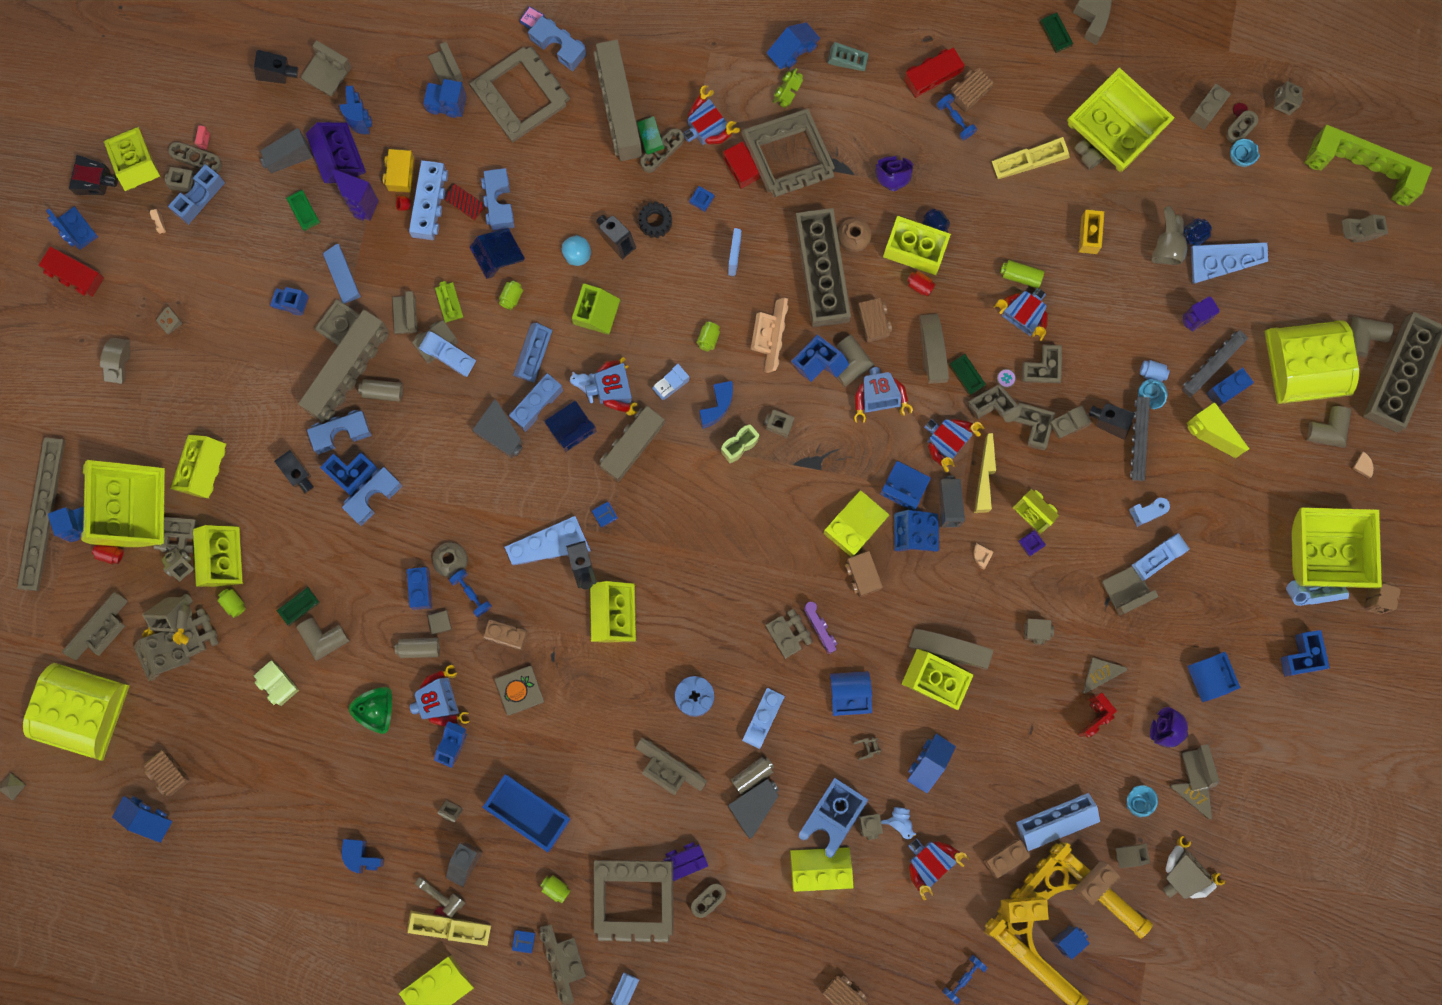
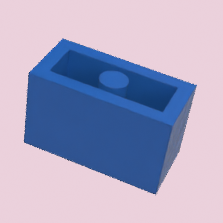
M1242 367L1214 386L1206 394L1213 403L1215 402L1220 407L1254 382Z
M427 567L407 569L409 607L412 610L432 608L430 570Z
M1072 926L1066 927L1051 941L1064 957L1071 960L1090 944L1086 940L1088 935L1081 928Z

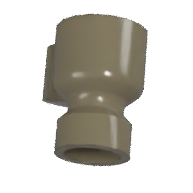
M1086 139L1079 142L1074 148L1078 154L1082 155V162L1089 170L1106 159L1096 148H1091L1090 143Z

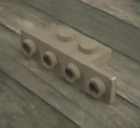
M114 592L62 652L73 660H77L89 647L93 653L100 656L125 627L116 615L128 601Z
M643 738L640 739L636 749L651 758L642 773L644 776L673 795L677 793L684 781L702 791L707 780L701 774L693 772L686 764L672 758L668 752L658 749L651 741Z
M551 924L540 927V938L545 944L546 958L552 968V978L557 985L558 998L562 1005L572 1004L574 999L569 983L586 977L575 938L557 943Z

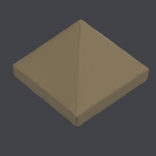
M10 773L0 785V791L14 801L26 784Z
M446 800L437 814L445 820L455 823L463 809Z

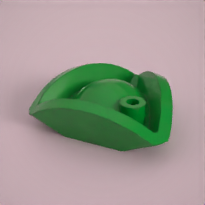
M381 687L365 692L349 705V713L358 723L380 734L388 732L392 712V691L390 688Z

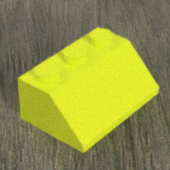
M897 216L883 257L936 275L951 234Z
M188 435L170 489L201 498H209L213 492L215 477L219 473L221 459L225 455L226 444L207 436Z
M204 525L193 529L196 587L243 584L239 527Z
M610 581L594 584L590 588L591 642H635V584Z
M838 848L831 858L826 856V849L791 850L793 891L852 889L853 873L850 848Z
M450 955L401 991L399 995L406 1005H452L474 989V986L453 956Z

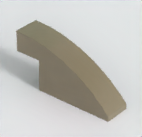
M1079 0L1073 12L1091 23L1084 39L1097 45L1106 27L1112 0Z
M919 315L924 371H927L928 384L947 383L949 380L948 365L939 315Z
M914 629L909 644L910 648L929 652L937 657L963 666L969 664L984 670L988 669L994 651L967 641L920 629Z

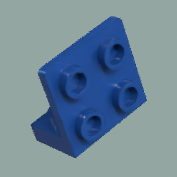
M75 206L60 217L52 210H46L50 215L48 220L59 230L60 236L71 247L75 245L81 250L98 238L97 234Z
M897 461L880 495L909 510L915 511L931 478Z
M912 510L894 513V551L901 552L912 549L939 551V515L937 513Z

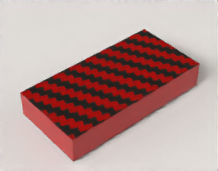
M456 184L453 185L444 197L446 202L474 221L485 208L484 203Z

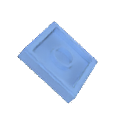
M734 228L728 269V275L730 276L736 275L742 230Z

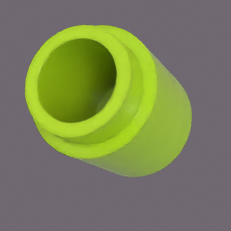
M515 281L506 282L499 297V305L509 310L516 307L523 292L521 284Z
M706 322L702 326L697 340L701 350L707 352L714 350L720 334V327L717 324Z
M227 588L218 595L220 597L217 600L229 616L231 615L235 618L246 610L245 603L234 589L228 590Z
M553 875L551 878L547 876L541 884L543 888L541 892L555 902L563 903L571 891L567 888L568 885Z

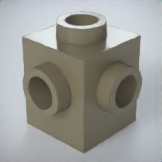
M1288 81L1281 87H1278L1274 94V109L1291 115L1301 106L1303 88Z
M176 547L166 553L161 560L165 566L163 570L170 577L174 576L180 582L194 570L190 562L192 558L186 551L181 552Z

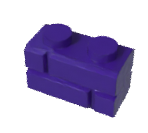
M1209 296L1190 307L1183 315V324L1193 332L1209 323L1219 313V308L1212 297Z
M695 842L683 846L685 850L679 853L673 850L665 854L666 858L663 861H673V881L708 867L700 844L695 845Z

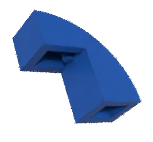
M732 381L713 385L717 407L700 410L703 429L719 422L729 410L733 396Z

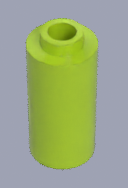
M1008 260L1007 263L1003 262L1000 271L1003 274L1002 278L1034 288L1040 287L1044 276V270Z

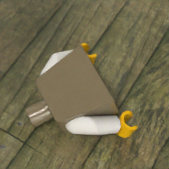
M1184 836L1177 840V846H1175L1168 857L1165 869L1167 872L1166 879L1170 883L1163 888V891L1169 898L1177 892L1185 899L1189 897L1192 899L1207 897L1216 889V885H1224L1225 880L1218 882L1217 877L1221 875L1220 873L1210 875L1188 850L1184 851L1185 848L1191 845V841L1183 845L1182 839Z

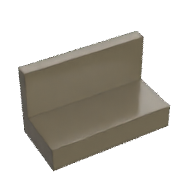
M447 42L439 44L441 51L428 56L441 85L443 84V79L463 81L462 74Z
M413 291L405 292V296L393 297L395 334L418 333L416 296Z
M1208 744L1201 745L1198 750L1181 754L1192 791L1216 787L1219 783V778Z

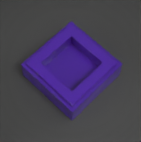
M1035 530L1018 541L1029 557L1046 546Z

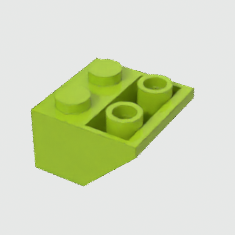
M583 283L572 316L573 325L610 335L620 299L601 288Z

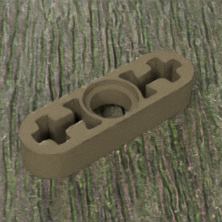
M672 129L662 138L664 147L668 151L665 155H660L657 151L654 152L656 158L652 161L653 166H646V160L650 162L654 158L653 153L649 155L646 153L641 158V168L647 173L654 172L683 144L684 135L681 130ZM672 136H679V141L674 140L670 147L669 143L672 141Z
M174 142L169 147L170 156L178 162L199 169L206 164L216 173L222 168V162L215 154L180 142ZM181 149L183 153H186V157L181 153L176 155L174 151ZM193 154H200V159L197 162L191 161ZM205 159L209 162L215 161L217 164L211 167L209 163L205 162Z

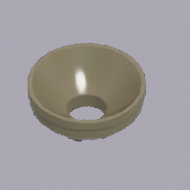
M452 542L440 545L435 550L432 558L435 570L440 575L449 578L460 570L466 569L468 563V556L464 548ZM446 553L454 555V561L450 564H446L443 561V556Z

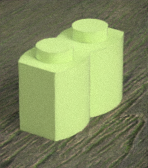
M752 425L744 426L739 430L736 437L728 439L722 445L721 454L729 463L737 461L744 451L752 449L757 444L759 434Z
M273 660L253 675L256 678L255 684L259 689L267 691L269 694L267 698L273 705L277 703L282 706L299 691L292 680Z

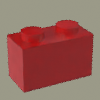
M743 141L723 151V159L741 189L760 179L759 171L748 147L745 146Z

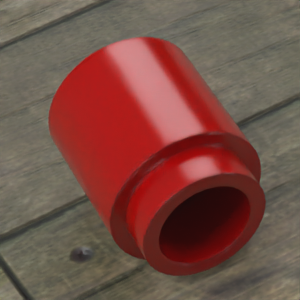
M920 271L912 272L907 280L909 282L908 287L922 296L926 295L928 297L936 286L933 279Z
M94 545L92 554L94 559L114 565L121 562L124 550L120 549L119 546Z

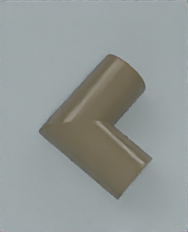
M1356 316L1353 317L1351 329L1357 356H1368L1370 340L1387 343L1392 337L1393 324Z
M852 335L847 336L837 345V349L843 353L850 364L837 377L845 388L875 364Z
M1042 345V363L1023 362L1021 381L1060 384L1062 345Z
M1000 384L967 402L971 413L976 419L995 409L1005 422H1012L1018 418L1021 412L1018 404Z
M1019 402L1018 406L1021 412L1014 422L1032 427L1027 443L1029 447L1046 450L1052 430L1050 422L1054 420L1056 413Z
M1343 406L1331 407L1328 425L1309 422L1307 441L1345 448L1351 409Z
M314 618L307 619L296 627L315 661L320 660L350 642L340 624L324 634Z

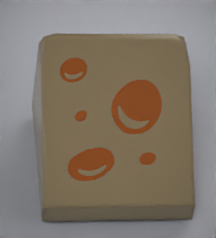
M169 306L165 308L156 320L167 335L183 324Z

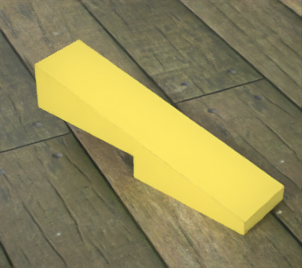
M1062 137L1029 150L1026 148L992 161L997 178L1001 179L1070 158Z
M993 433L987 434L985 437L974 513L990 512L992 509L989 475L996 472Z
M411 910L407 932L487 946L491 925Z

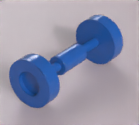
M948 94L936 106L939 110H943L946 107L949 109L952 118L964 129L959 135L964 141L971 137L978 129L974 124L966 127L963 123V118L957 110H953L950 106L955 98L952 94Z
M462 569L453 575L449 582L452 586L459 582L464 587V592L478 606L473 612L474 615L480 617L492 605L489 601L481 605L476 593L463 581L468 573L465 569Z
M973 954L969 960L974 966L957 982V987L952 992L946 987L942 990L956 1005L961 1000L955 994L970 981L974 971L977 968L983 972L988 969Z

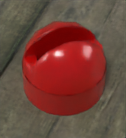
M398 196L396 199L397 210L407 211L410 209V199L405 196Z

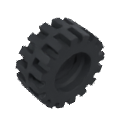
M654 202V204L648 203V206H643V210H640L638 218L640 229L646 236L649 235L650 238H659L661 235L662 237L665 236V233H668L672 226V215L669 208L665 207L662 203L658 204V202ZM652 214H659L663 217V223L657 227L650 226L647 221L648 217Z

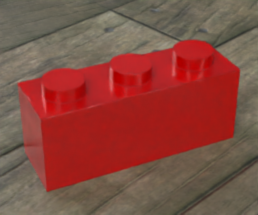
M954 47L949 50L944 49L938 56L927 58L917 67H910L906 71L904 81L916 98L963 73L965 65Z
M51 246L38 265L44 270L43 274L52 279L54 276L59 278L58 282L68 288L70 285L75 287L74 291L82 296L88 294L93 297L104 280V277L98 272Z

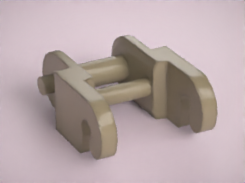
M872 737V740L866 738L853 742L854 745L862 742L866 744L868 755L858 758L859 761L873 757L874 753L880 754L879 752L882 750L878 748L876 742L878 738ZM869 742L873 743L874 752L870 751Z

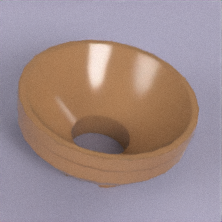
M848 219L838 229L839 244L849 252L862 251L870 243V227L861 219ZM857 227L860 229L861 234L853 237L850 234V229Z

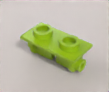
M797 68L785 73L782 78L784 82L776 89L774 93L775 98L772 103L780 101L782 107L787 108V106H790L796 95L790 90L792 89L797 92L803 82V75L800 73L796 74Z
M446 281L440 282V286L435 287L445 323L463 318L453 282L449 284Z

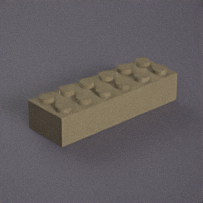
M618 39L597 43V51H593L615 156L619 155L620 161L642 157L641 143Z
M834 209L796 213L795 223L812 328L849 323L851 313Z
M363 309L298 403L306 413L324 424L334 417L335 409L345 401V395L348 390L354 388L359 374L365 372L370 358L373 359L376 356L379 345L387 340L389 330L383 321Z
M1415 312L1405 317L1364 412V418L1397 433L1406 429L1441 347L1442 324Z

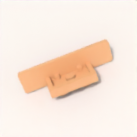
M785 297L776 300L773 316L762 312L756 314L751 350L767 354L764 369L766 373L776 371L779 365L778 357L782 347L781 339L785 329V315L788 311V298Z

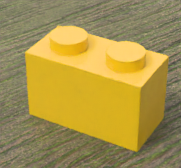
M389 149L388 156H385L387 172L383 174V184L386 185L388 191L411 193L414 163L412 151Z
M1085 210L1082 214L1078 252L1098 254L1102 248L1104 211Z
M1036 896L1001 900L1002 919L1006 922L1018 923L1049 920L1048 904L1045 898Z

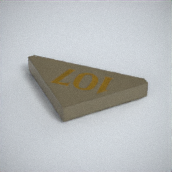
M1091 658L1082 693H1087L1127 671V668Z
M1190 783L1170 785L1171 789L1176 791L1207 819H1212L1209 788L1192 791Z

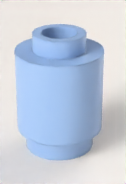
M1144 360L1139 375H1142L1145 379H1156L1162 382L1167 380L1170 370L1167 369L1165 364Z

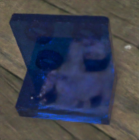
M509 228L479 235L470 246L486 279L492 278L499 268L525 260Z
M576 401L545 420V424L565 453L597 432L593 422L588 419Z

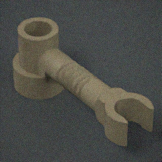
M419 877L414 883L445 906L443 912L450 917H453L457 910L461 909L466 903L464 899L455 893L449 899L446 898L422 877Z

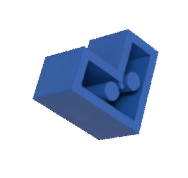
M807 22L788 26L767 51V54L780 69L791 68L796 64V59L799 55L805 52L810 53L817 47L816 43L820 40V37Z
M443 79L442 85L428 83L423 103L426 111L435 115L439 113L446 114V116L451 118L462 117L467 98L462 82Z
M818 334L791 361L797 371L810 382L824 369L837 378L850 365L842 352Z
M362 453L348 466L333 454L320 467L350 496H354L358 492L359 486L367 482L378 469Z
M84 506L75 510L65 507L48 513L54 536L69 542L81 539V533L84 528Z
M1321 630L1295 635L1299 654L1280 658L1284 677L1330 669Z
M935 734L932 740L928 738L923 746L924 750L921 751L917 758L918 763L913 762L908 770L911 774L907 781L928 793L946 769L956 746L938 734Z
M123 796L112 816L128 831L159 843L163 840L172 823L166 817V812L160 809H156V811L151 810L149 805L143 803V800L132 796V798Z

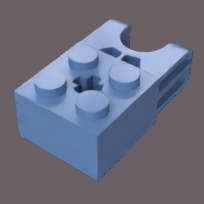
M834 778L800 831L799 838L807 840L814 831H825L830 837L825 853L827 857H833L864 809L868 799ZM843 802L845 810L837 811L835 804Z

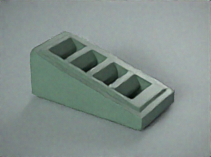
M834 42L830 47L827 63L865 71L869 53ZM858 57H861L860 64L857 63Z

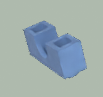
M541 16L528 31L529 39L543 50L551 43L560 44L562 48L557 53L558 61L572 72L586 56L585 45L581 41H575L571 38V35L566 30H560L556 27L555 22L549 18L546 19Z
M206 164L193 177L195 184L190 192L185 195L180 192L168 206L175 215L188 225L225 184L220 175Z
M506 168L484 171V178H481L482 188L486 189L487 194L483 196L485 207H488L489 213H486L487 225H491L492 230L515 228L511 204L502 205L497 202L499 195L510 192Z
M547 373L509 415L510 419L526 432L538 419L540 411L548 403L552 404L562 393V385Z
M359 410L351 411L348 413V416L342 418L340 416L331 418L330 422L325 424H314L307 430L313 450L317 454L336 449L334 437L340 431H348L350 438L354 442L372 436L366 416Z
M384 467L377 469L372 474L373 478L369 482L361 484L358 492L354 496H349L344 501L345 505L342 508L360 526L375 514L369 507V498L373 494L382 493L390 499L403 487Z

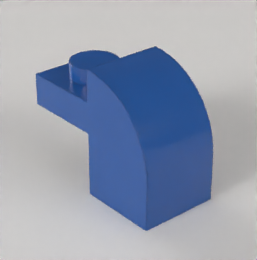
M285 287V290L276 288L270 306L290 312L293 315L302 316L309 296L297 289Z
M448 721L444 729L443 738L436 749L434 761L450 768L453 767L466 740L465 728Z
M343 839L342 860L345 866L355 873H363L364 866H366V870H377L378 867H383L384 858L365 857L366 841Z

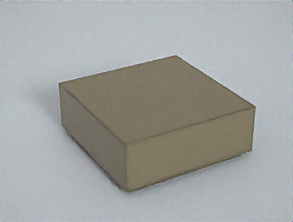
M448 611L428 615L433 635L452 630Z

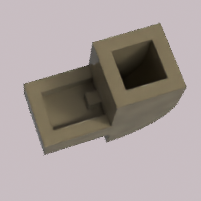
M1370 215L1361 220L1348 218L1342 221L1345 239H1351L1352 242L1369 241L1388 234L1386 219L1382 215Z
M110 338L105 344L100 359L104 381L119 384L125 382V363L130 358V340Z
M1080 406L1051 421L1050 425L1058 439H1061L1088 427L1092 422L1083 406Z

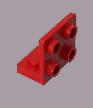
M1102 692L1094 694L1088 699L1091 702L1090 707L1092 710L1101 715L1078 733L1079 737H1092L1100 730L1098 728L1100 725L1108 724L1115 718L1113 714L1117 710Z

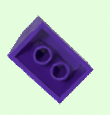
M317 122L306 133L324 183H336L332 173L333 169L354 177L366 173L347 123Z
M333 169V176L353 216L362 221L364 219L370 221L379 202L370 183Z

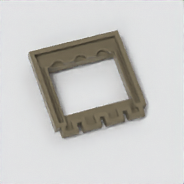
M533 47L528 49L521 48L469 83L470 87L512 143L565 108L566 102L570 100V97L563 88L558 89L561 86L552 73L549 74L550 70L542 59L538 60L540 57ZM521 62L552 102L522 123L492 84L493 81Z
M808 109L744 129L741 132L767 192H772L774 197L786 194L787 190L792 192L801 189L803 184L807 187L818 183L820 180L824 181L834 177L833 170L835 167ZM806 131L820 164L774 179L760 146Z
M594 861V933H598V941H613V934H615L616 941L632 942L633 934H635V942H652V935H654L655 942L669 943L670 935L674 934L673 861ZM606 881L662 882V923L606 922Z

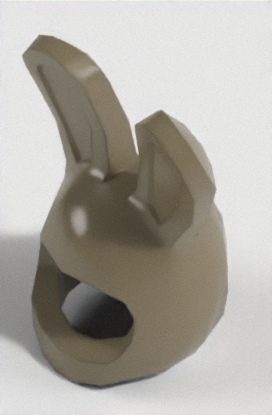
M1167 206L1164 208L1166 231L1160 234L1157 239V246L1152 254V263L1178 265L1183 263L1187 255V241L1183 235L1184 220L1180 214L1175 215L1172 207Z

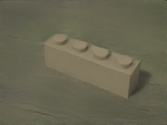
M648 406L644 410L641 408L635 415L636 420L633 424L629 423L623 431L625 434L621 439L617 438L611 446L613 448L609 454L605 453L600 459V468L617 482L623 478L665 424V419Z

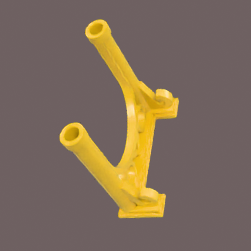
M1064 842L1055 843L1049 850L1050 855L1046 859L1042 858L1037 863L1036 867L1038 869L1033 874L1029 873L1023 880L1025 884L1020 889L1016 888L1010 897L1013 899L1039 896L1048 900L1053 895L1065 890L1074 889L1078 885L1068 884L1069 873L1081 882L1091 870L1070 853L1072 850L1070 844ZM1060 870L1064 875L1063 883L1061 886L1054 887L1050 884L1049 877L1054 871ZM1043 878L1046 887L1051 889L1048 892L1047 890L1042 892L1033 891ZM1110 887L1109 890H1106V893H1103V896H1100V899H1097L1140 939L1151 930L1153 923L1147 918L1144 919ZM1000 906L997 910L999 914L995 919L991 918L984 926L986 929L983 932L996 939L1067 1005H1087L1089 1000L1043 960L1036 951L1032 938L1034 921L1026 922V927L1021 930H1015L1012 927V923L1002 919ZM1026 933L1028 947L1015 934L1021 935Z

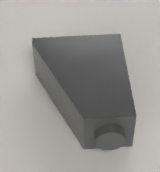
M297 128L262 149L261 154L263 157L260 158L264 169L268 168L270 173H274L313 157L306 139L300 129Z
M494 399L472 431L475 435L513 459L514 456H518L522 451L523 443L498 401Z
M945 476L939 482L941 528L960 527L965 522L961 479H955V476Z
M767 779L728 805L749 839L754 836L778 798L776 792L779 789L774 781L769 782Z
M466 842L459 843L449 862L446 878L464 887L483 852Z

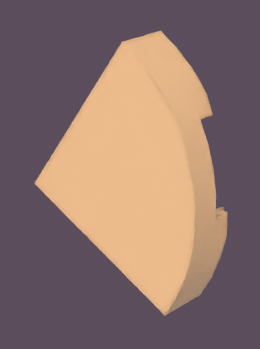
M157 209L150 210L151 219L155 220L157 232L159 234L166 232L162 214Z
M1362 452L1352 469L1367 478H1371L1374 468L1370 457L1365 452Z
M976 543L974 559L982 569H985L993 551Z

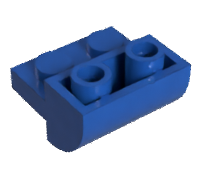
M353 85L345 86L347 104L339 105L345 120L354 132L370 134L369 127H372V118L369 116L368 109L364 108L363 100L360 99L359 92L355 91Z
M1226 651L1187 666L1202 702L1218 698L1241 688Z
M869 671L830 674L833 716L872 713V689Z

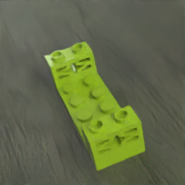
M1327 124L1314 138L1304 162L1311 169L1322 171L1334 156L1347 158L1354 164L1369 167L1371 171L1386 174L1388 178L1398 179L1391 199L1402 206H1409L1423 193L1432 170L1430 166Z

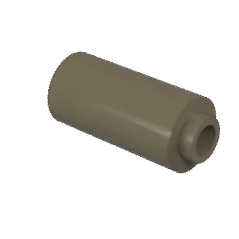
M364 379L363 383L360 382L359 394H362V398L401 402L403 383Z
M439 638L399 639L398 643H395V654H398L399 658L439 657Z
M761 757L733 777L731 782L742 796L774 773L772 771L774 766L768 757L765 760Z

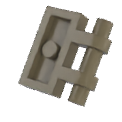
M164 517V544L154 545V550L168 553L177 547L181 552L193 553L194 545H187V539L193 540V529L197 528V520ZM170 538H179V544L170 543Z
M203 608L196 611L199 618L194 620L191 615L187 619L186 630H184L183 634L189 637V641L186 645L183 643L181 645L188 658L206 650L204 642L208 640L211 646L219 644L216 638L218 635L212 629L209 622L210 617L208 614L206 615ZM202 625L206 633L200 635L197 626Z
M794 609L787 612L790 617L789 621L786 622L783 616H780L765 625L785 659L802 649L798 643L801 640H804L807 646L813 643L810 637L811 633L805 629L801 622L802 618L796 614ZM795 625L799 632V635L796 637L789 628Z

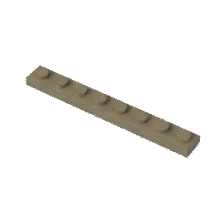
M44 437L17 589L39 591L51 527L48 513L54 510L66 442L63 439Z

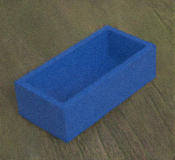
M507 774L503 776L482 807L546 852L552 850L572 818Z

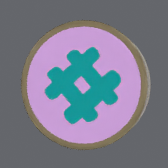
M1010 369L1001 370L996 377L997 384H1000L1004 389L1012 387L1016 381L1015 373Z

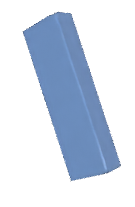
M336 244L324 252L323 255L342 302L345 304L360 298L361 295L340 245Z
M538 323L530 325L513 376L535 382L552 329Z

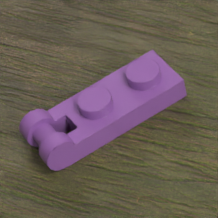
M808 602L804 611L829 655L836 651L835 646L837 642L833 635H828L826 631L828 626L824 619H819L816 613V604Z

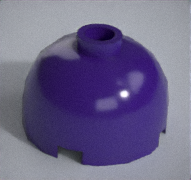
M889 156L879 159L878 164H876V178L878 182L891 191H897L905 187L912 178L913 163L907 158L897 160V156Z
M1165 707L1157 713L1159 715L1157 722L1153 720L1150 728L1151 740L1166 748L1178 746L1188 736V722L1183 714L1170 707Z

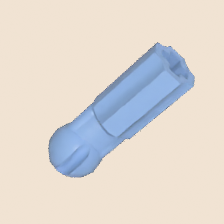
M624 972L611 999L612 1004L628 1005L639 979Z

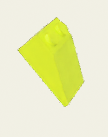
M139 127L104 141L115 174L125 191L160 177Z
M1215 402L1187 422L1188 430L1192 435H1196L1198 439L1234 458L1249 450V447Z
M1030 489L1013 509L1041 534L1054 523L1059 515L1057 514V509L1052 504H1047L1043 500L1044 497L1040 492Z
M860 490L830 523L823 534L850 557H854L889 517V514Z
M917 649L901 685L959 710L973 674L929 652Z

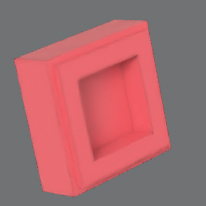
M198 126L195 144L200 150L206 151L210 133L205 126Z

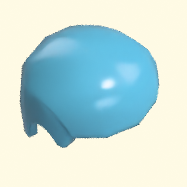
M1243 138L1237 140L1230 149L1231 160L1241 167L1253 165L1260 157L1258 145L1250 139Z
M575 235L563 242L562 253L570 265L580 266L590 259L591 248L584 237Z
M1147 379L1139 386L1138 397H1150L1151 409L1161 408L1166 403L1168 392L1166 386L1161 381Z
M1146 785L1135 786L1126 799L1127 809L1138 817L1151 815L1158 804L1156 792Z

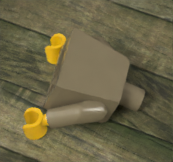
M184 594L182 597H167L144 612L142 615L148 629L143 632L142 637L145 638L156 634L153 631L175 632L178 629V632L173 635L172 639L179 645L181 643L186 645L189 637L183 633L186 630L187 619L192 615L189 607L193 602L192 598L187 594Z

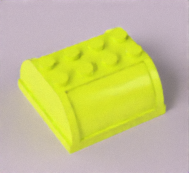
M1118 68L1067 121L1071 129L1078 131L1116 166V170L1121 173L1156 139L1175 117L1121 68Z
M1337 320L1327 323L1270 328L1264 331L1277 404L1351 396L1354 394L1359 379V365L1353 332L1346 321Z
M93 460L85 461L83 465V474H85L84 528L81 533V540L89 544L120 547H146L164 544L165 468Z
M1300 508L1295 516L1292 527V567L1297 584L1299 586L1381 588L1379 510Z
M52 663L42 672L37 680L23 720L24 735L32 740L103 761L129 685L61 664Z

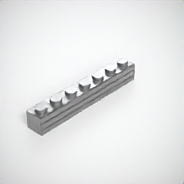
M1241 330L1237 333L1234 332L1230 336L1231 339L1229 341L1226 340L1222 344L1224 347L1222 349L1218 348L1215 351L1216 355L1214 357L1211 356L1207 360L1208 363L1206 365L1203 364L1199 368L1200 371L1198 373L1195 372L1191 376L1192 380L1190 382L1187 380L1183 384L1184 388L1182 391L1191 398L1248 339Z
M1137 397V400H1135L1137 411H1134L1136 423H1133L1135 435L1132 438V442H1135L1134 447H1132L1134 459H1131L1133 471H1130V478L1133 481H1145L1150 397Z

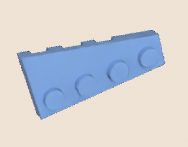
M1267 243L1192 246V284L1268 262Z
M575 516L505 547L512 565L569 556L566 546L585 541L588 552H591Z

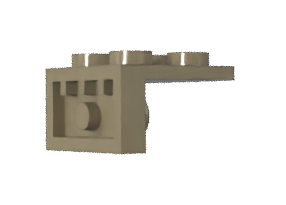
M316 40L312 46L316 54L301 75V79L332 97L352 67L346 57Z
M1133 567L1102 581L1119 616L1159 597L1155 590L1150 592L1145 581L1141 580Z
M162 631L139 639L133 646L148 682L155 680L163 672L190 662L182 645L175 643L172 639L176 632Z

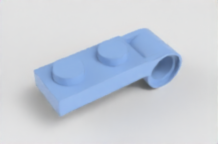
M430 331L427 332L419 346L421 351L434 356L465 377L469 375L476 362L475 359Z
M1177 533L1133 563L1132 567L1141 580L1144 581L1172 560L1186 553L1190 548L1181 535Z
M1296 580L1291 581L1286 587L1292 601L1298 606L1348 599L1349 597L1346 587L1299 586Z
M769 688L766 689L742 741L758 749L761 748L785 696Z

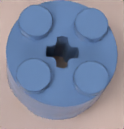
M698 676L688 677L677 686L675 701L681 712L691 717H699L711 709L714 702V691L711 684L704 678ZM692 692L700 694V697L697 698L698 701L694 702L693 699H689L692 696Z

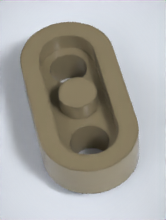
M1253 111L1243 112L1226 131L1227 140L1234 144L1237 140L1245 138L1258 124L1257 114ZM1232 133H1236L1238 137H1234Z
M720 884L710 885L692 902V913L699 918L710 914L725 899L726 892L724 887ZM713 890H718L720 892V895L718 897H713ZM698 904H704L705 909L699 911L697 909Z

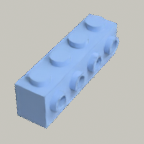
M421 160L409 233L413 238L434 240L435 235H438L439 224L437 221L438 217L442 215L440 203L441 199L445 197V188L443 186L444 181L447 182L448 170H446L444 163Z
M1087 793L1018 821L1016 824L1021 841L1027 851H1030L1099 823L1100 818L1096 803L1090 794Z

